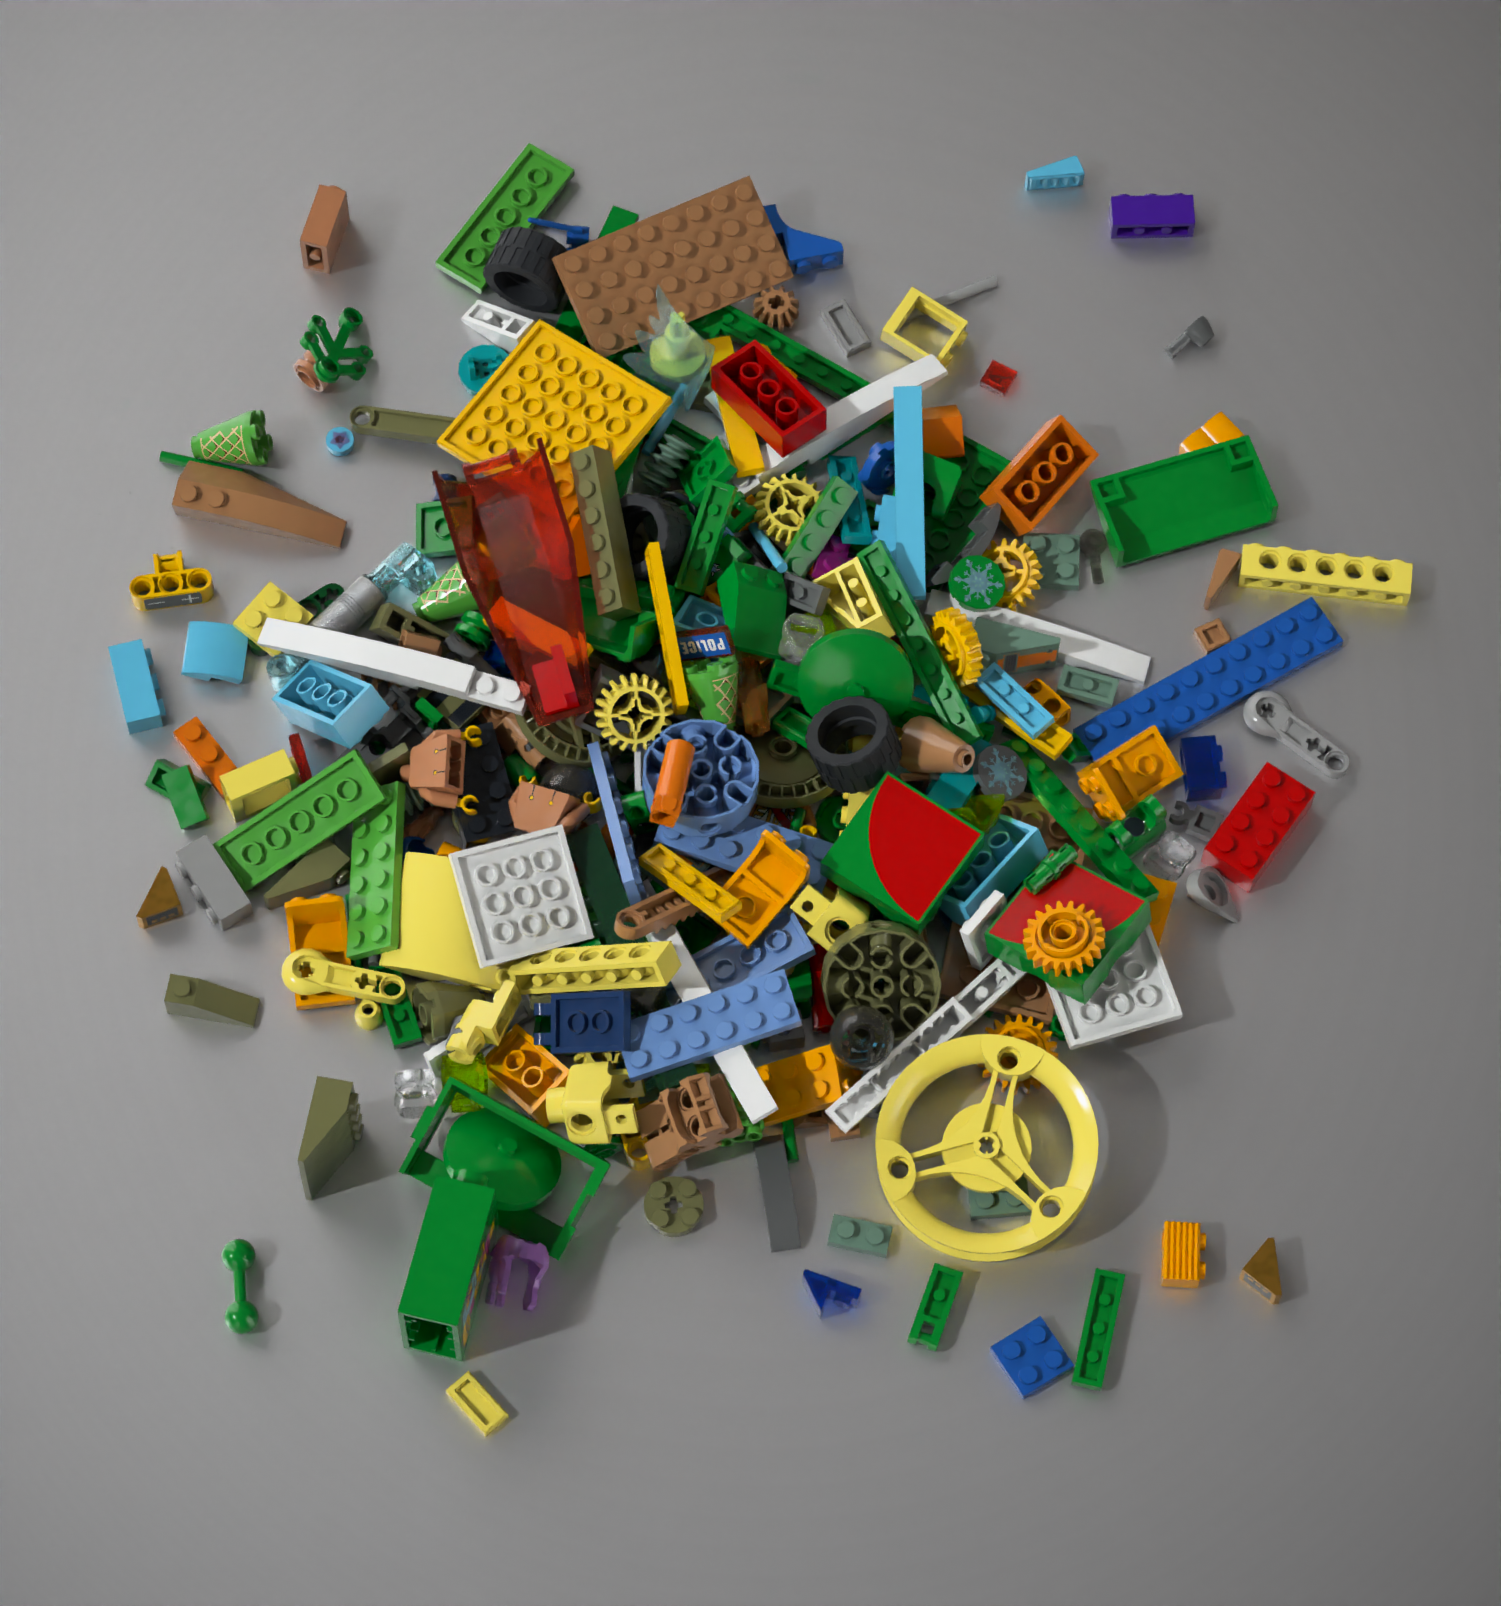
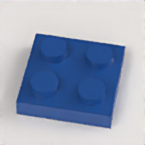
M1041 1316L990 1347V1352L1023 1400L1074 1368V1364Z

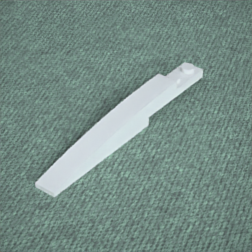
M930 354L882 377L827 407L826 430L784 458L768 443L762 446L760 452L765 467L764 473L737 478L735 473L732 479L725 483L736 486L738 491H741L746 498L751 494L755 495L761 491L764 483L769 484L773 476L779 479L783 473H788L806 460L810 465L892 412L894 410L893 387L922 386V391L947 376L948 371L933 354Z
M932 589L931 593L926 592V600H914L926 624L933 625L932 617L936 616L935 613L950 607H954V609L959 608L961 614L965 613L967 620L972 622L973 628L977 617L1061 638L1057 658L1058 663L1140 684L1145 682L1151 657L1125 647L998 606H993L985 612H972L962 608L955 597H952L951 593Z
M267 617L257 644L263 647L418 690V687H422L521 716L524 715L533 691L530 685L476 670L475 666L359 636Z
M648 879L643 881L648 898L657 894ZM623 893L628 905L631 906L627 893ZM670 924L666 930L661 928L658 934L651 932L645 935L648 942L672 941L682 966L671 979V983L682 1002L713 992L675 926ZM739 1045L713 1055L752 1124L757 1123L779 1109L744 1046Z
M996 959L960 993L947 1001L825 1110V1113L846 1134L885 1100L895 1080L910 1063L929 1049L957 1038L1007 994L1011 987L1024 977L1027 972H1023L1000 959Z

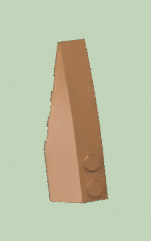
M194 461L187 463L178 478L172 501V507L176 515L337 549L341 548L347 521L245 472Z

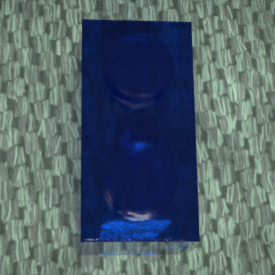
M1216 736L1181 738L1178 751L1181 770L1184 773L1182 778L1186 802L1220 799L1223 789L1227 788L1226 772L1220 769L1219 762H1223L1222 746L1216 743Z

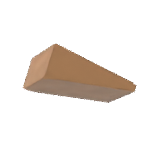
M1223 548L1219 551L1203 605L1205 610H1209L1238 568L1242 556L1240 553Z

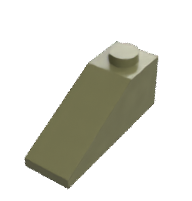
M391 602L380 605L369 628V631L396 645L399 643L402 629L432 636L441 641V657L446 656L451 651L443 644L450 635L449 633Z
M329 839L325 840L313 848L263 895L265 906L272 910L284 906L285 902L295 897L308 898L332 890L337 884H343L350 877L351 859Z
M170 974L164 1003L167 1014L254 1028L260 999L199 978Z

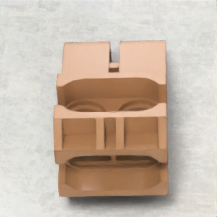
M700 1073L686 1077L679 1081L680 1087L663 1090L660 1092L658 1100L636 1112L642 1141H648L644 1146L653 1171L668 1169L694 1154L703 1153L721 1146L720 1140L724 1138H735L742 1134L744 1128L724 1074L718 1073L711 1077L709 1073Z

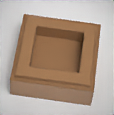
M1220 618L1194 628L1193 631L1205 655L1232 641Z

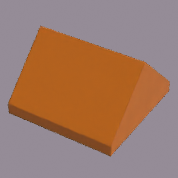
M957 405L922 408L923 451L942 459L964 457L962 415Z

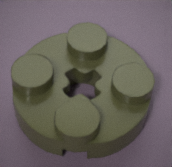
M671 1176L662 1178L650 1185L644 1199V1214L650 1226L652 1225L660 1234L668 1237L684 1236L693 1230L703 1216V1197L694 1181ZM671 1200H676L677 1203L682 1204V1207L677 1209V1213H671V1209L665 1208V1205L670 1204Z

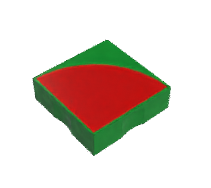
M887 771L822 859L820 874L855 897L868 901L892 921L902 923L920 935L942 905V901L950 887L962 877L983 848L985 833Z
M1051 850L1045 858H1050L1056 852ZM1073 861L1061 872V876L1058 879L1051 880L1035 895L1033 892H1029L1023 884L984 933L987 952L1023 972L1041 978L1050 987L1085 1005L1107 978L1114 963L1129 950L1152 921L1150 903L1144 897ZM1057 901H1060L1064 908L1067 907L1070 901H1073L1074 909H1077L1081 904H1085L1086 913L1093 909L1095 917L1102 919V926L1105 928V949H1100L1101 958H1093V967L1083 964V973H1079L1076 968L1072 969L1071 977L1067 976L1065 970H1062L1058 977L1055 976L1054 969L1044 974L1042 965L1035 968L1033 959H1027L1026 950H1024L1023 929L1028 928L1027 920H1036V910L1046 913V904L1050 905L1052 909H1056Z

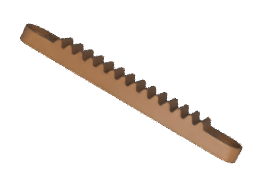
M714 867L703 872L705 876L721 887L735 873L720 867ZM668 888L618 912L614 931L623 939L635 940L651 932L658 934L661 928L666 930L670 924L675 926L679 919L683 922L687 916L692 918L696 911L699 914L703 911L672 888ZM623 922L634 923L636 927L626 926Z

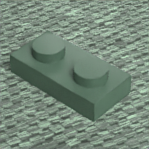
M1064 664L1056 693L1110 709L1114 702L1119 679Z
M834 1214L827 1246L886 1258L893 1227Z

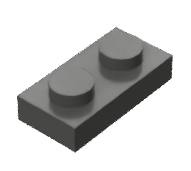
M785 572L783 579L787 592V604L822 616L831 589Z

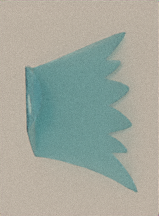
M657 284L656 299L661 320L649 315L651 327L656 334L636 330L637 341L645 353H628L623 355V359L636 372L632 373L634 376L670 396L672 399L670 406L683 407L685 412H688L710 370L715 346L702 338L680 317L668 301L659 284Z

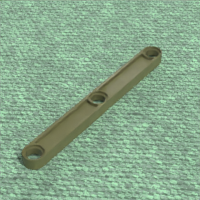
M365 405L355 407L350 413V424L356 433L429 444H437L436 441L456 419L453 417ZM360 415L370 417V421L365 425L357 424L355 419Z

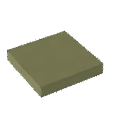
M405 743L399 744L367 764L380 786L396 781L402 783L400 768L403 765L410 764L411 748Z

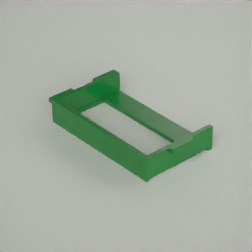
M449 1076L434 1106L427 1105L410 1136L415 1141L398 1172L410 1175L433 1188L436 1175L451 1178L444 1161L426 1152V1149L456 1093H460L595 1168L563 1227L531 1209L520 1211L498 1209L500 1226L535 1244L540 1242L546 1246L549 1256L560 1261L577 1229L575 1228L591 1197H594L611 1163L578 1144L571 1143L567 1138L460 1079Z

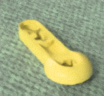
M302 948L293 951L286 957L282 965L281 977L285 986L299 995L331 992L392 1005L400 1003L406 996L405 982L401 977L394 974L334 963L321 952L312 948ZM304 967H310L313 975L308 974V977H302L300 970L304 971ZM363 979H368L369 985H366L364 989H360L359 983ZM377 981H381L379 984V993H376L375 986H377ZM391 983L398 984L401 987L400 993L395 996L387 995L384 989Z

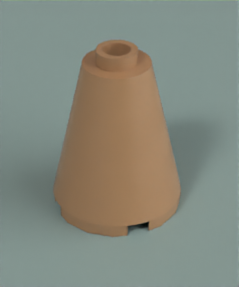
M925 716L911 718L901 729L904 733L900 740L902 757L899 764L904 769L912 773H964L972 767L975 759L972 746L933 718Z

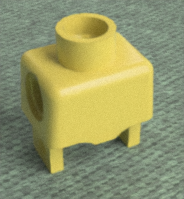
M809 883L800 894L796 893L793 897L795 901L790 906L793 911L808 921L803 924L806 935L827 951H829L837 937L857 924L869 922L871 910L870 906L861 898L855 897L840 886L833 891L825 885L823 893H820ZM843 920L847 922L849 928L844 930L838 929L833 925V922Z
M611 1061L572 1065L569 1069L565 1087L547 1089L546 1113L550 1124L565 1123L568 1138L573 1144H610L612 1134L638 1133L639 1125L634 1104H619V1098L645 1097L644 1080L641 1079L632 1083L626 1082L625 1079H629L627 1069L613 1070ZM618 1115H624L626 1118H619Z

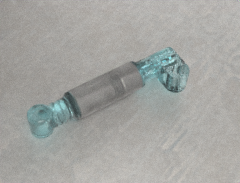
M402 542L369 574H363L351 584L309 626L350 635L353 634L358 627L380 608V605L385 604L388 600V594L400 583L418 596L425 592L438 580L434 563L407 542ZM417 567H418V570H419V575H418V576H417V573H416V568H417ZM288 653L275 655L270 658L266 669L272 688L279 692L310 659Z

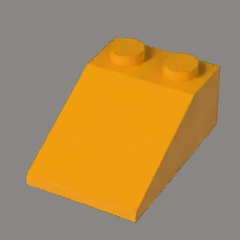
M516 1023L502 1038L499 1046L495 1045L476 1067L534 1121L548 1127L550 1123L546 1113L547 1089L565 1087L569 1069L542 1045H534V1038Z

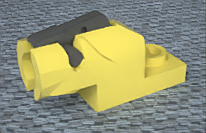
M504 980L500 990H497L494 994L493 1003L473 999L464 1014L454 1018L445 1045L451 1060L468 1065L473 1062L485 1043L499 1046L522 1000L516 982Z

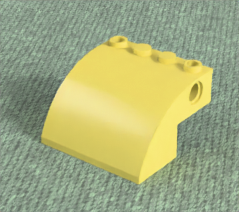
M406 852L401 878L399 946L396 950L382 953L379 966L428 981L447 980L463 986L475 987L477 990L494 995L497 990H500L504 980L512 981L508 970L516 959L480 969L449 857Z

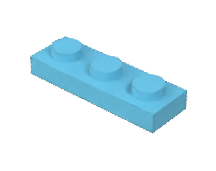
M995 662L981 673V677L977 678L978 681L974 683L984 695L1033 740L1055 722L1054 716Z

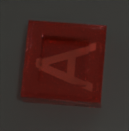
M992 360L980 380L979 386L1004 398L1017 377V371Z

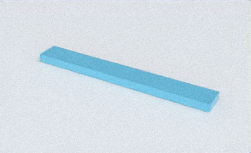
M922 386L893 387L896 565L913 599L926 600Z

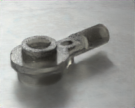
M1088 529L1079 538L1080 549L1085 557L1090 560L1093 584L1104 583L1100 555L1107 547V539L1101 531Z

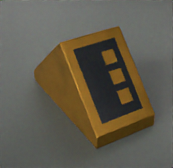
M161 866L136 915L138 925L143 929L183 915L181 903L169 872L163 866Z
M1272 1237L1263 1243L1243 1267L1239 1279L1271 1304H1279L1282 1291L1275 1240Z

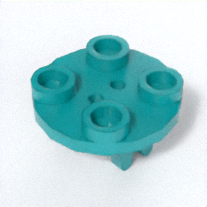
M480 345L467 351L460 360L458 369L459 378L466 391L471 395H476L509 355L503 349L494 345Z

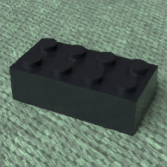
M492 722L475 725L480 728L481 734H474L470 738H481L482 745L479 747H471L467 740H463L466 741L463 794L458 795V798L462 799L464 796L473 795L479 801V803L470 801L466 805L467 809L477 811L475 815L466 814L462 807L456 806L455 809H452L464 850L522 835L521 830L514 828V822L512 821L508 801L513 793ZM466 728L460 729L461 732H465Z

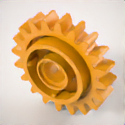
M1057 901L1056 909H1052L1050 905L1046 904V913L1036 910V920H1027L1028 928L1023 929L1024 950H1026L1027 959H1033L1035 968L1042 965L1044 974L1054 969L1055 976L1058 977L1061 971L1065 970L1067 976L1071 977L1072 969L1074 968L1079 973H1083L1082 965L1086 964L1089 967H1093V958L1100 959V949H1105L1104 938H1106L1105 928L1102 926V919L1095 917L1093 909L1086 913L1085 904H1081L1077 909H1074L1073 901H1070L1066 908L1062 906L1060 901Z
M1018 1014L1016 1021L1012 1022L1010 1016L1006 1015L1004 1024L995 1019L993 1024L994 1030L990 1027L985 1028L984 1034L1005 1035L1030 1042L1058 1059L1059 1054L1053 1052L1057 1048V1042H1049L1052 1037V1031L1042 1033L1044 1023L1041 1022L1037 1026H1033L1032 1016L1028 1018L1027 1022H1022V1016ZM1005 1057L1001 1060V1065L1006 1069H1012L1017 1065V1061L1013 1057ZM977 1064L979 1068L985 1067L984 1064ZM985 1068L982 1077L987 1078L992 1076V1074ZM1034 1077L1019 1081L1014 1095H1017L1019 1087H1022L1026 1094H1029L1030 1085L1039 1090L1041 1082ZM999 1078L997 1080V1084L999 1082L1002 1083L1001 1092L1004 1093L1011 1082Z

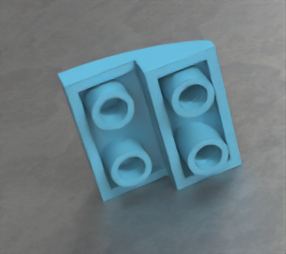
M190 621L181 675L205 681L216 678L240 684L243 680L248 637L230 624Z

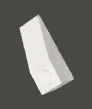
M479 299L461 318L465 324L509 354L536 324L530 318Z

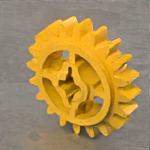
M1003 538L1001 545L998 546L992 540L991 549L988 550L986 548L981 556L987 557L996 563L1004 575V594L995 606L1005 609L1009 607L1011 611L1016 612V604L1019 603L1025 608L1026 603L1024 599L1027 597L1034 600L1035 598L1031 590H1039L1041 588L1035 580L1043 578L1039 571L1042 565L1036 560L1038 557L1033 550L1030 551L1026 543L1020 546L1017 539H1014L1011 545H1009L1006 538ZM1010 559L1021 562L1023 569H1017L1015 565H1011Z
M950 607L936 612V616L932 617L934 624L930 625L932 636L957 685L959 684V687H963L977 682V678L981 677L980 669H983L981 663L983 655L981 643L977 636L978 633L973 628L972 622L967 620L965 613L961 614L959 608L954 609V607Z

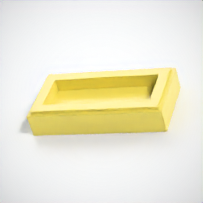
M469 1371L446 1389V1394L485 1437L509 1418L507 1412Z

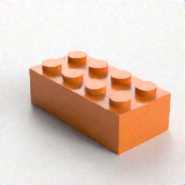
M1060 414L1047 421L979 498L987 506L998 502L1001 505L999 519L1019 537L1034 529L1099 454Z

